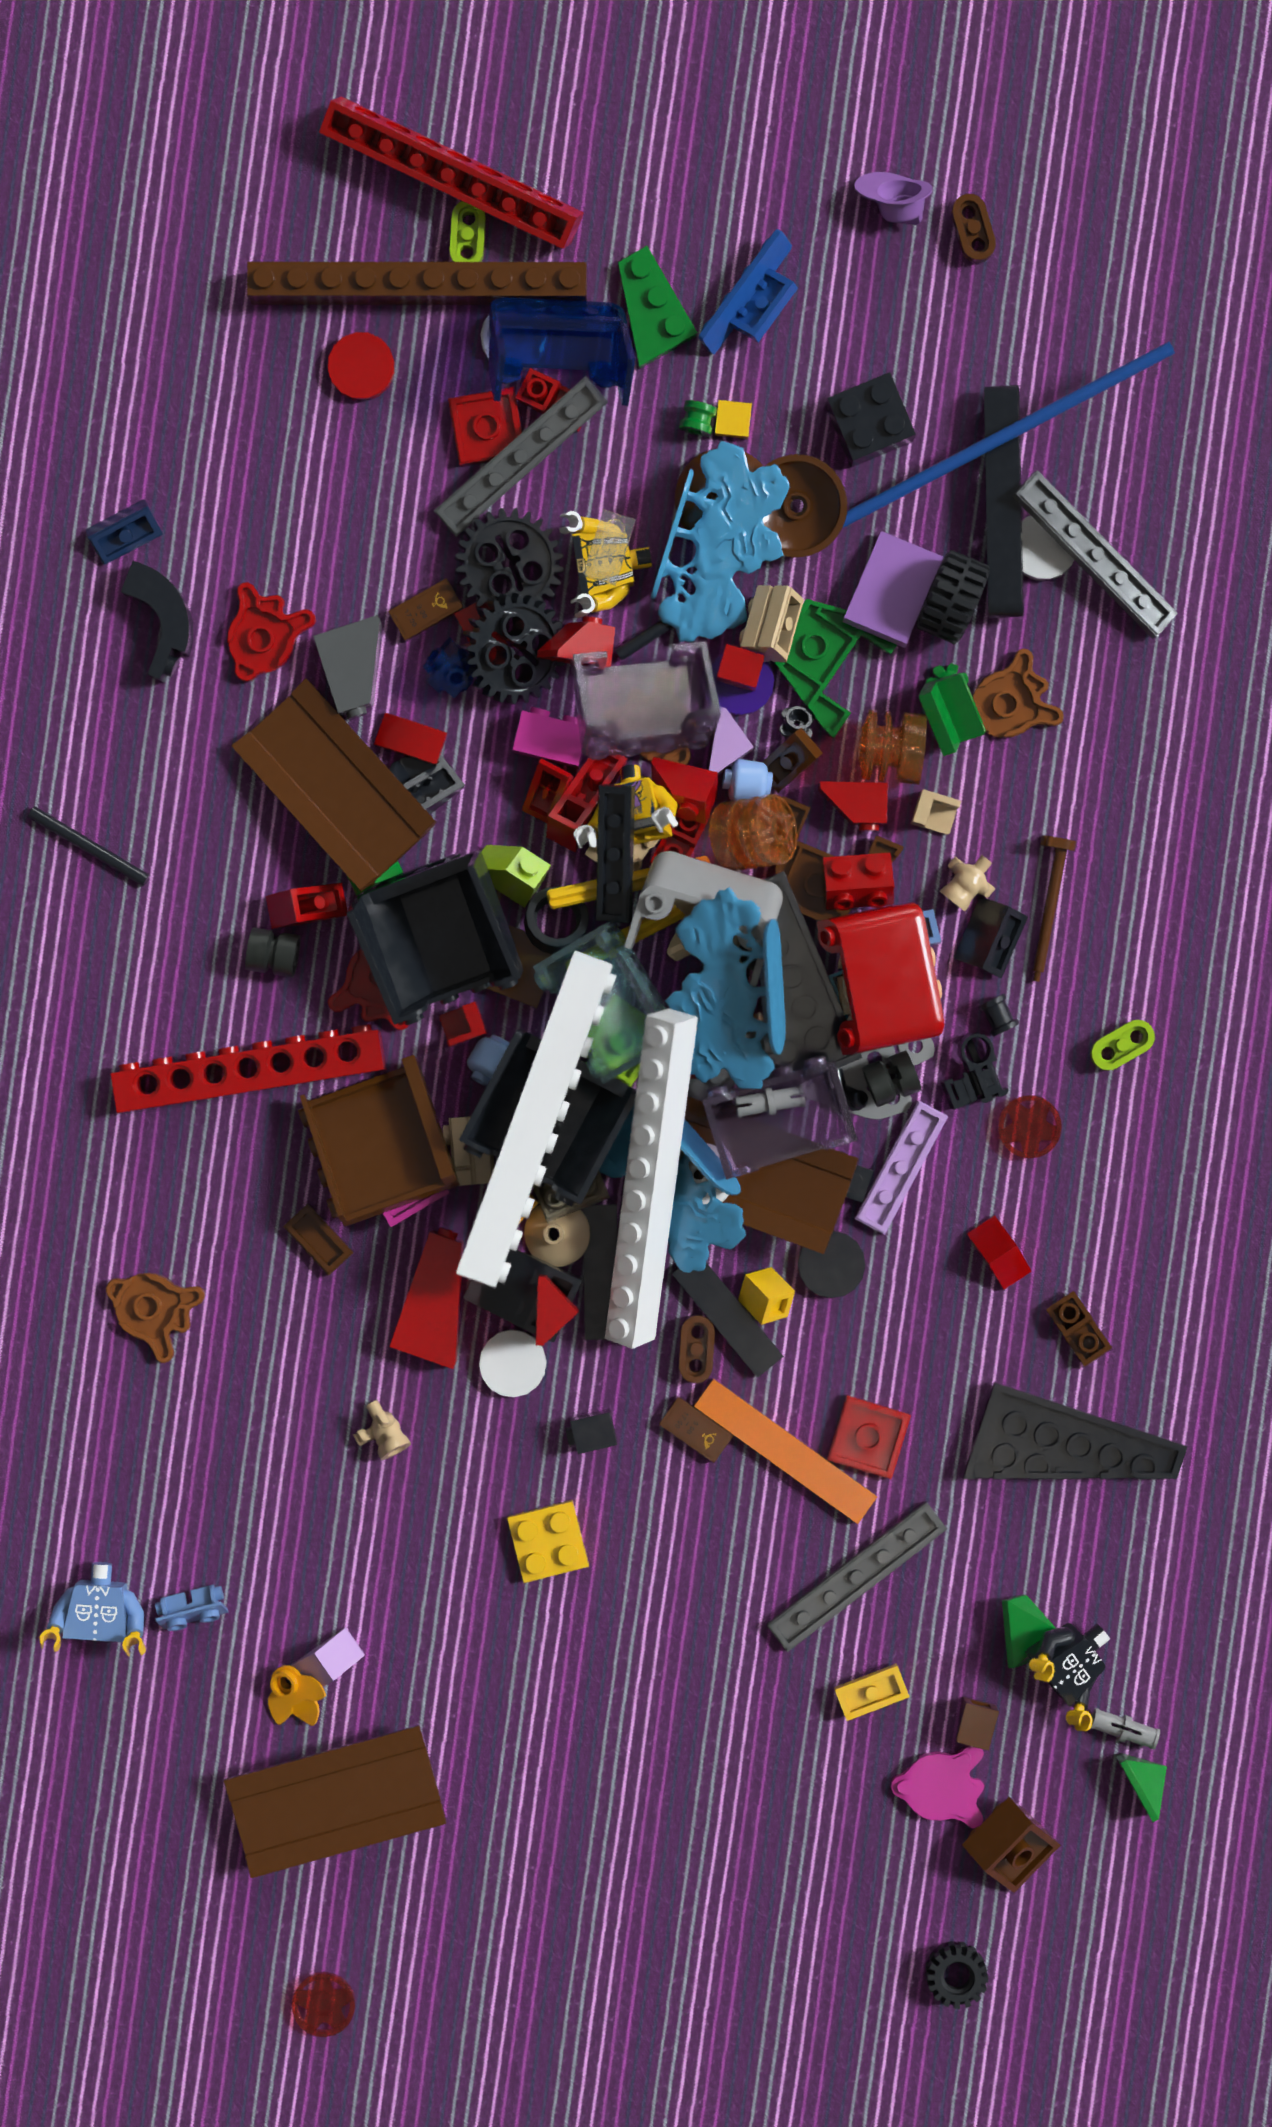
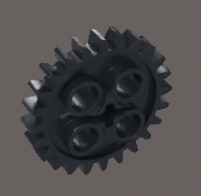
M500 508L497 519L490 512L485 514V524L476 518L473 522L477 530L476 532L466 528L464 534L469 541L459 540L457 544L465 552L454 556V559L462 562L463 565L456 568L454 572L455 574H463L465 576L458 584L459 587L469 586L470 591L465 598L469 599L474 596L479 598L475 608L481 607L484 603L488 605V599L496 600L499 603L500 594L492 587L493 579L498 577L507 581L509 590L505 595H509L510 599L512 593L522 594L523 598L525 595L534 596L535 602L537 600L544 601L541 597L542 595L550 599L555 595L549 586L558 587L561 584L554 577V574L562 573L564 568L555 565V562L562 559L564 555L562 553H554L553 549L559 545L560 541H549L548 537L553 531L552 528L542 532L540 527L543 519L540 518L533 524L530 522L531 512L529 511L521 519L518 517L517 508L512 510L510 517H507L504 509ZM516 533L524 537L526 541L524 549L518 550L511 546L509 542L511 534ZM496 536L501 537L508 560L515 559L517 563L513 567V572L523 587L521 592L515 586V579L509 567L503 568L502 566L505 555L495 540ZM486 546L493 549L495 561L490 563L482 561L478 554L479 548ZM525 565H534L539 570L538 580L530 581L523 575V567Z
M512 593L510 599L509 595L500 594L499 603L496 600L488 599L489 610L478 607L479 620L472 618L468 620L474 627L473 631H463V634L470 638V641L460 646L461 649L469 651V655L461 659L462 663L472 665L465 673L466 676L477 677L473 686L480 689L484 687L482 694L488 697L494 695L495 701L503 703L506 699L507 703L516 704L517 699H519L521 702L528 703L529 694L540 698L539 687L550 690L551 685L548 678L559 679L560 676L554 668L555 666H564L565 663L537 658V652L557 634L556 631L562 626V622L551 621L556 612L550 609L544 610L546 603L539 600L535 602L534 596L525 595L523 598L522 594ZM512 617L514 626L507 633L506 623ZM492 632H495L504 641L512 642L517 650L534 658L537 661L536 665H533L523 656L515 655L514 649L495 640L491 636ZM538 635L539 645L533 651L532 641ZM495 647L496 657L490 662L489 652ZM521 664L522 674L516 680L515 670Z

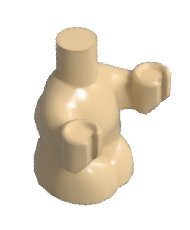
M983 855L980 856L974 865L965 864L957 857H954L947 866L953 871L955 876L940 892L963 911L967 910L972 899L978 893L988 899L995 888L987 882L984 873L991 866L992 862Z
M378 1400L366 1406L373 1421L371 1427L367 1430L360 1429L356 1432L357 1434H353L359 1446L376 1440L378 1455L381 1460H385L397 1455L411 1445L408 1437L402 1433L399 1422L392 1413L383 1411Z

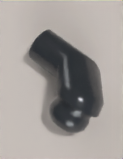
M842 1068L827 1073L835 1103L851 1111H859L866 1107L868 1095L862 1090L859 1091L846 1085Z

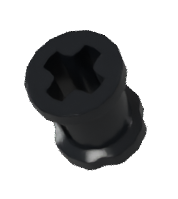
M1001 994L978 1006L980 1011H984L992 1027L990 1032L992 1037L1020 1024L1018 1019L1013 1018L1005 1002V994Z

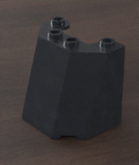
M476 850L463 856L460 853L452 854L383 882V886L357 896L347 911V916L394 1025L404 1022L405 1025L416 1023L424 1018L423 1013L430 1004L437 1001L441 1005L450 1003L459 998V993L467 990L476 993L489 986H498L499 990L508 989L518 983L517 979L521 978L524 969L481 850Z
M523 1029L516 1030L459 1138V1141L465 1143L463 1147L465 1151L479 1158L482 1157L483 1153L499 1157L542 1039ZM579 1058L576 1069L582 1071L576 1089L572 1090L569 1088L564 1100L570 1103L564 1122L557 1120L552 1132L558 1135L552 1154L545 1152L541 1165L547 1168L540 1187L543 1188L546 1183L551 1185V1188L556 1191L554 1198L569 1206H572L574 1202L581 1205L635 1103L637 1091L633 1087L619 1081L613 1075Z

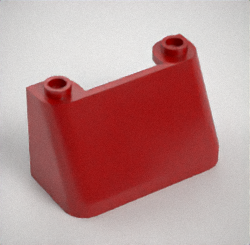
M916 903L898 904L816 921L819 943L827 952L839 953L852 1019L842 1022L839 1027L837 1038L841 1046L842 1055L915 1042L942 1034L945 1026L926 921L920 906Z

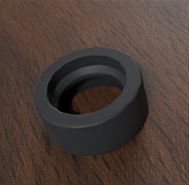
M560 886L547 887L536 893L528 903L524 918L525 934L530 942L539 950L550 954H563L575 949L584 939L589 923L588 907L584 902L568 906L576 916V926L567 937L555 939L546 936L540 931L536 918L539 910L548 904L547 891L559 888Z

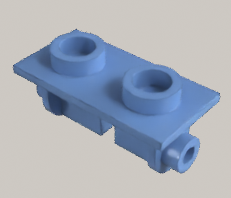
M213 1584L190 1590L193 1603L187 1604L184 1592L162 1597L161 1602L155 1603L157 1615H163V1617L155 1618L156 1622L163 1629L177 1631L186 1628L187 1623L200 1620L202 1623L218 1620L221 1614L229 1613L226 1606L221 1601H218L224 1599L222 1587H215Z

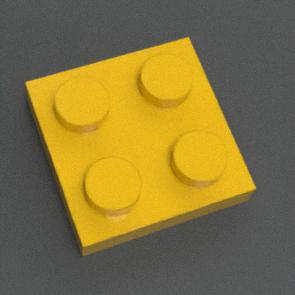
M573 1500L507 1517L523 1583L589 1567Z

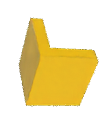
M769 1267L745 1274L739 1302L763 1325L788 1317L795 1290L773 1268Z

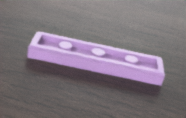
M919 1100L916 1102L857 1212L856 1220L885 1235L946 1122L947 1115Z

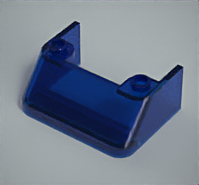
M498 298L492 301L489 315V377L494 401L501 400L502 384H510L519 380L522 377L523 368L588 370L590 379L596 385L603 388L617 386L621 405H629L635 356L625 312L622 307L610 302L523 298Z

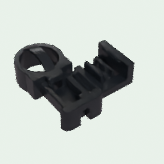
M971 1033L962 1037L957 1047L958 1057L962 1061L965 1070L970 1073H962L963 1078L953 1081L952 1078L940 1081L949 1106L954 1110L977 1100L983 1103L990 1102L993 1098L1002 1097L1009 1091L1008 1088H1002L992 1062L997 1061L991 1040L987 1036L978 1033ZM979 1037L986 1044V1055L982 1060L975 1049L972 1038ZM966 1044L974 1063L965 1055ZM950 1084H953L958 1100H956Z

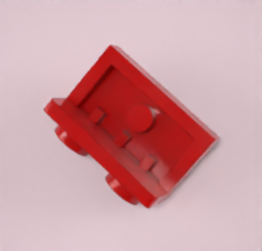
M891 852L823 857L826 909L881 908L894 904Z

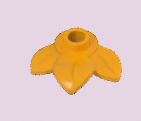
M283 1665L278 1667L271 1676L270 1686L272 1692L268 1697V1707L273 1719L280 1725L294 1714L305 1723L314 1726L320 1712L317 1701L326 1697L323 1686L314 1677L301 1675L292 1666ZM285 1677L290 1681L291 1685L286 1682Z

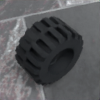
M950 550L944 556L917 619V629L952 644L960 641L987 582L989 566Z

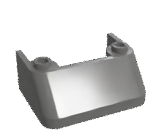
M664 851L658 854L651 864L624 947L631 949L635 945L643 917L651 920L665 918L671 912L675 898L697 905L701 900L714 899L719 890H725L729 887L738 899L752 900L760 907L761 918L751 934L755 941L763 947L765 925L770 919L777 921L783 902L782 891L773 882L677 852ZM739 926V930L742 933L748 934L746 926ZM737 936L740 944L746 948V942L748 941ZM757 958L750 985L753 987L757 985L764 959Z

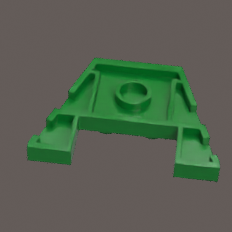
M806 599L802 605L787 662L773 663L828 736L834 739L851 712L824 695V689L860 637L865 638L889 656L897 644L844 623L843 619L847 612L845 609Z

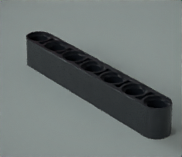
M1019 385L984 387L985 438L1020 420ZM1019 435L985 453L989 618L1024 617L1023 546L1021 540L1022 506L1012 497L1021 486V438Z

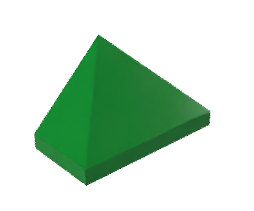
M1018 1595L1002 1600L1008 1668H1016L1029 1663L1030 1658L1024 1651L1040 1641L1045 1631L1056 1629L1027 1595Z
M1124 1753L1118 1754L1116 1758L1152 1822L1159 1820L1167 1766Z

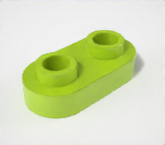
M463 201L459 202L452 211L450 256L452 262H482L484 257L486 215L484 211ZM472 215L476 219L473 224L467 225L463 222L464 217ZM469 248L473 251V255L470 258H463L461 252Z
M1143 1020L1127 1022L1095 1041L1090 1051L1093 1064L1101 1070H1114L1152 1047L1155 1040L1154 1030L1149 1023ZM1134 1030L1139 1031L1142 1035L1139 1043L1132 1042L1130 1038ZM1105 1047L1110 1048L1113 1052L1110 1060H1105L1101 1056V1052Z

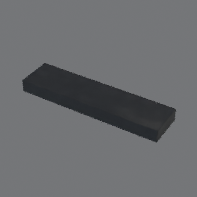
M599 785L597 921L621 923L632 921L635 786Z
M596 1204L583 1209V1213L590 1225V1242L584 1253L585 1340H607L605 1339L617 1246V1204Z
M707 1262L704 1271L692 1270L691 1273H686L678 1268L672 1273L757 1378L784 1357Z

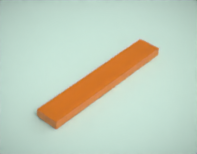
M714 1378L694 1404V1407L855 1523L859 1524L877 1499V1495Z

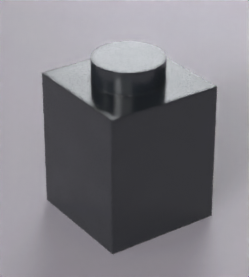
M610 1409L572 1417L570 1419L571 1427L565 1428L569 1446H576L578 1454L615 1446L618 1443Z

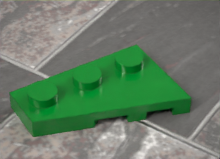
M648 246L618 262L639 369L695 338L698 336V332Z

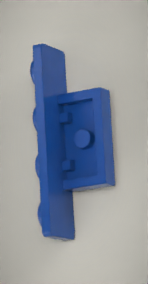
M776 229L771 237L765 240L755 259L744 269L741 278L731 292L725 295L718 310L704 324L698 339L708 352L716 354L733 329L759 343L798 289L794 281L776 272L792 249L791 243L779 229Z

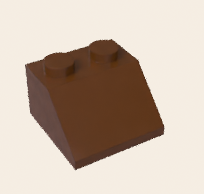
M1010 1797L1004 1802L999 1803L993 1809L992 1814L980 1826L973 1829L968 1839L962 1844L987 1874L1013 1893L1061 1846L1022 1806Z

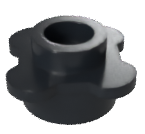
M800 706L785 708L782 711L783 725L779 729L782 736L790 737L794 732L802 728L810 738L812 737L813 732L810 726L814 721V716L811 712Z

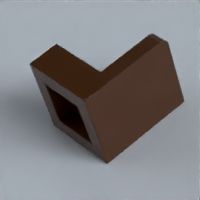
M963 1697L960 1706L962 1717L956 1740L958 1743L989 1751L999 1710L994 1704Z

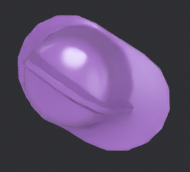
M888 172L864 174L854 184L855 190L859 195L876 201L881 216L886 221L917 225L922 221L925 198L930 196L933 191L932 185L928 182L913 180Z

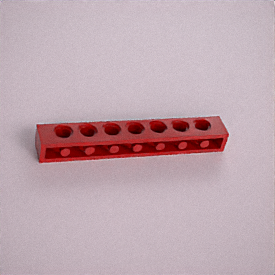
M342 96L331 100L319 133L561 249H565L572 244L584 212Z
M371 1024L351 1027L352 1034L339 1036L338 1029L319 1032V1039L310 1041L305 1040V1035L285 1038L286 1044L272 1046V1040L252 1043V1050L239 1052L238 1046L218 1049L219 1055L206 1057L205 1051L185 1054L186 1061L173 1063L172 1057L153 1059V1066L140 1068L139 1062L118 1065L119 1072L110 1073L117 1113L387 1070L381 1031L378 1029L372 1030ZM345 1042H352L357 1048L355 1059L349 1062L343 1060L340 1056V1047ZM313 1047L321 1049L324 1054L322 1064L317 1067L311 1066L306 1058L308 1051ZM279 1053H285L290 1058V1067L285 1072L277 1071L273 1064L275 1056ZM247 1058L253 1059L257 1064V1072L250 1078L245 1077L240 1070L241 1063ZM215 1063L220 1065L224 1071V1076L218 1083L211 1082L207 1076L208 1068ZM180 1069L186 1070L190 1075V1083L183 1089L179 1088L174 1082L175 1073ZM148 1074L152 1075L157 1081V1088L151 1094L145 1093L141 1087L143 1077Z

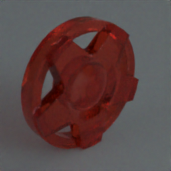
M1033 1095L1021 1096L1010 1101L1002 1110L998 1120V1134L1001 1142L1011 1153L1023 1158H1038L1049 1153L1059 1141L1062 1130L1061 1119L1056 1108L1046 1099ZM1036 1101V1103L1029 1109L1024 1107L1020 1102ZM1049 1110L1054 1117L1055 1126L1046 1120ZM1009 1114L1012 1123L1004 1128L1006 1115ZM1051 1140L1048 1146L1038 1151L1040 1141ZM1010 1142H1020L1023 1152L1015 1149Z
M314 1973L306 1977L295 1990L292 1999L293 2016L297 2024L305 2032L313 2036L329 2037L343 2031L352 2020L356 2005L354 1992L346 1980L334 1973ZM315 1981L314 1988L312 1990L303 1989L306 1985ZM331 1981L336 1982L342 1988H334ZM349 2003V2013L345 2018L341 2009ZM298 2005L307 2010L304 2020L300 2015ZM323 2022L328 2023L332 2027L326 2030L317 2029Z

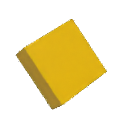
M718 400L715 436L748 439L752 403Z

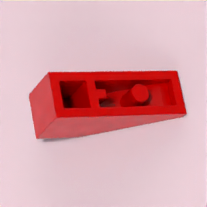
M598 743L548 815L546 838L576 852L579 847L574 837V831L580 826L587 825L591 820L599 801V785L616 784L620 776V769L626 765L628 758Z

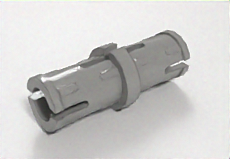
M798 1085L772 1091V1088H766L763 1093L735 1096V1106L750 1105L737 1108V1116L742 1118L743 1116L768 1112V1115L776 1114V1110L800 1106L805 1107V1096L790 1098L802 1095L804 1093L803 1087Z
M1094 1708L1091 1715L1092 1726L1090 1729H1096L1116 1736L1117 1741L1123 1743L1127 1740L1149 1747L1152 1750L1156 1748L1160 1737V1729L1132 1721V1717L1128 1715L1120 1717ZM1111 1723L1136 1731L1138 1734L1114 1727Z

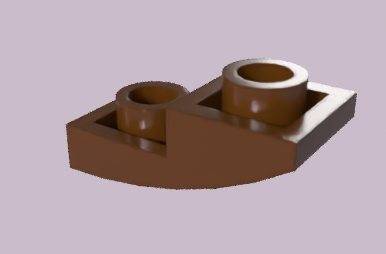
M1074 1291L1046 1309L1084 1368L1113 1349Z

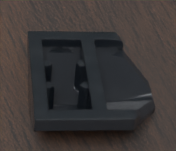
M406 755L391 764L389 769L429 814L436 811L465 786L442 755H440L437 766Z

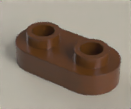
M964 194L955 201L951 212L961 251L964 257L971 262H985L992 256L996 246V239L986 205L979 196ZM970 209L973 211L974 217L966 219L962 215V211ZM979 241L983 244L984 249L975 251L972 248V243Z
M703 1315L690 1316L681 1327L679 1370L682 1377L691 1383L705 1381L709 1378L713 1369L715 1330L712 1322ZM697 1325L704 1328V1334L699 1338L691 1334L692 1328ZM693 1359H698L702 1362V1368L699 1371L690 1369L689 1363Z

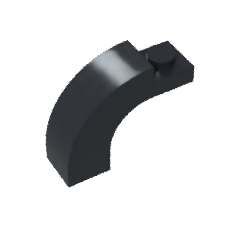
M132 561L121 593L128 598L149 605L155 610L160 619L161 639L147 675L165 683L167 676L172 677L176 671L179 661L175 657L176 653L179 652L190 656L194 636L191 612L182 594L165 576L149 566Z

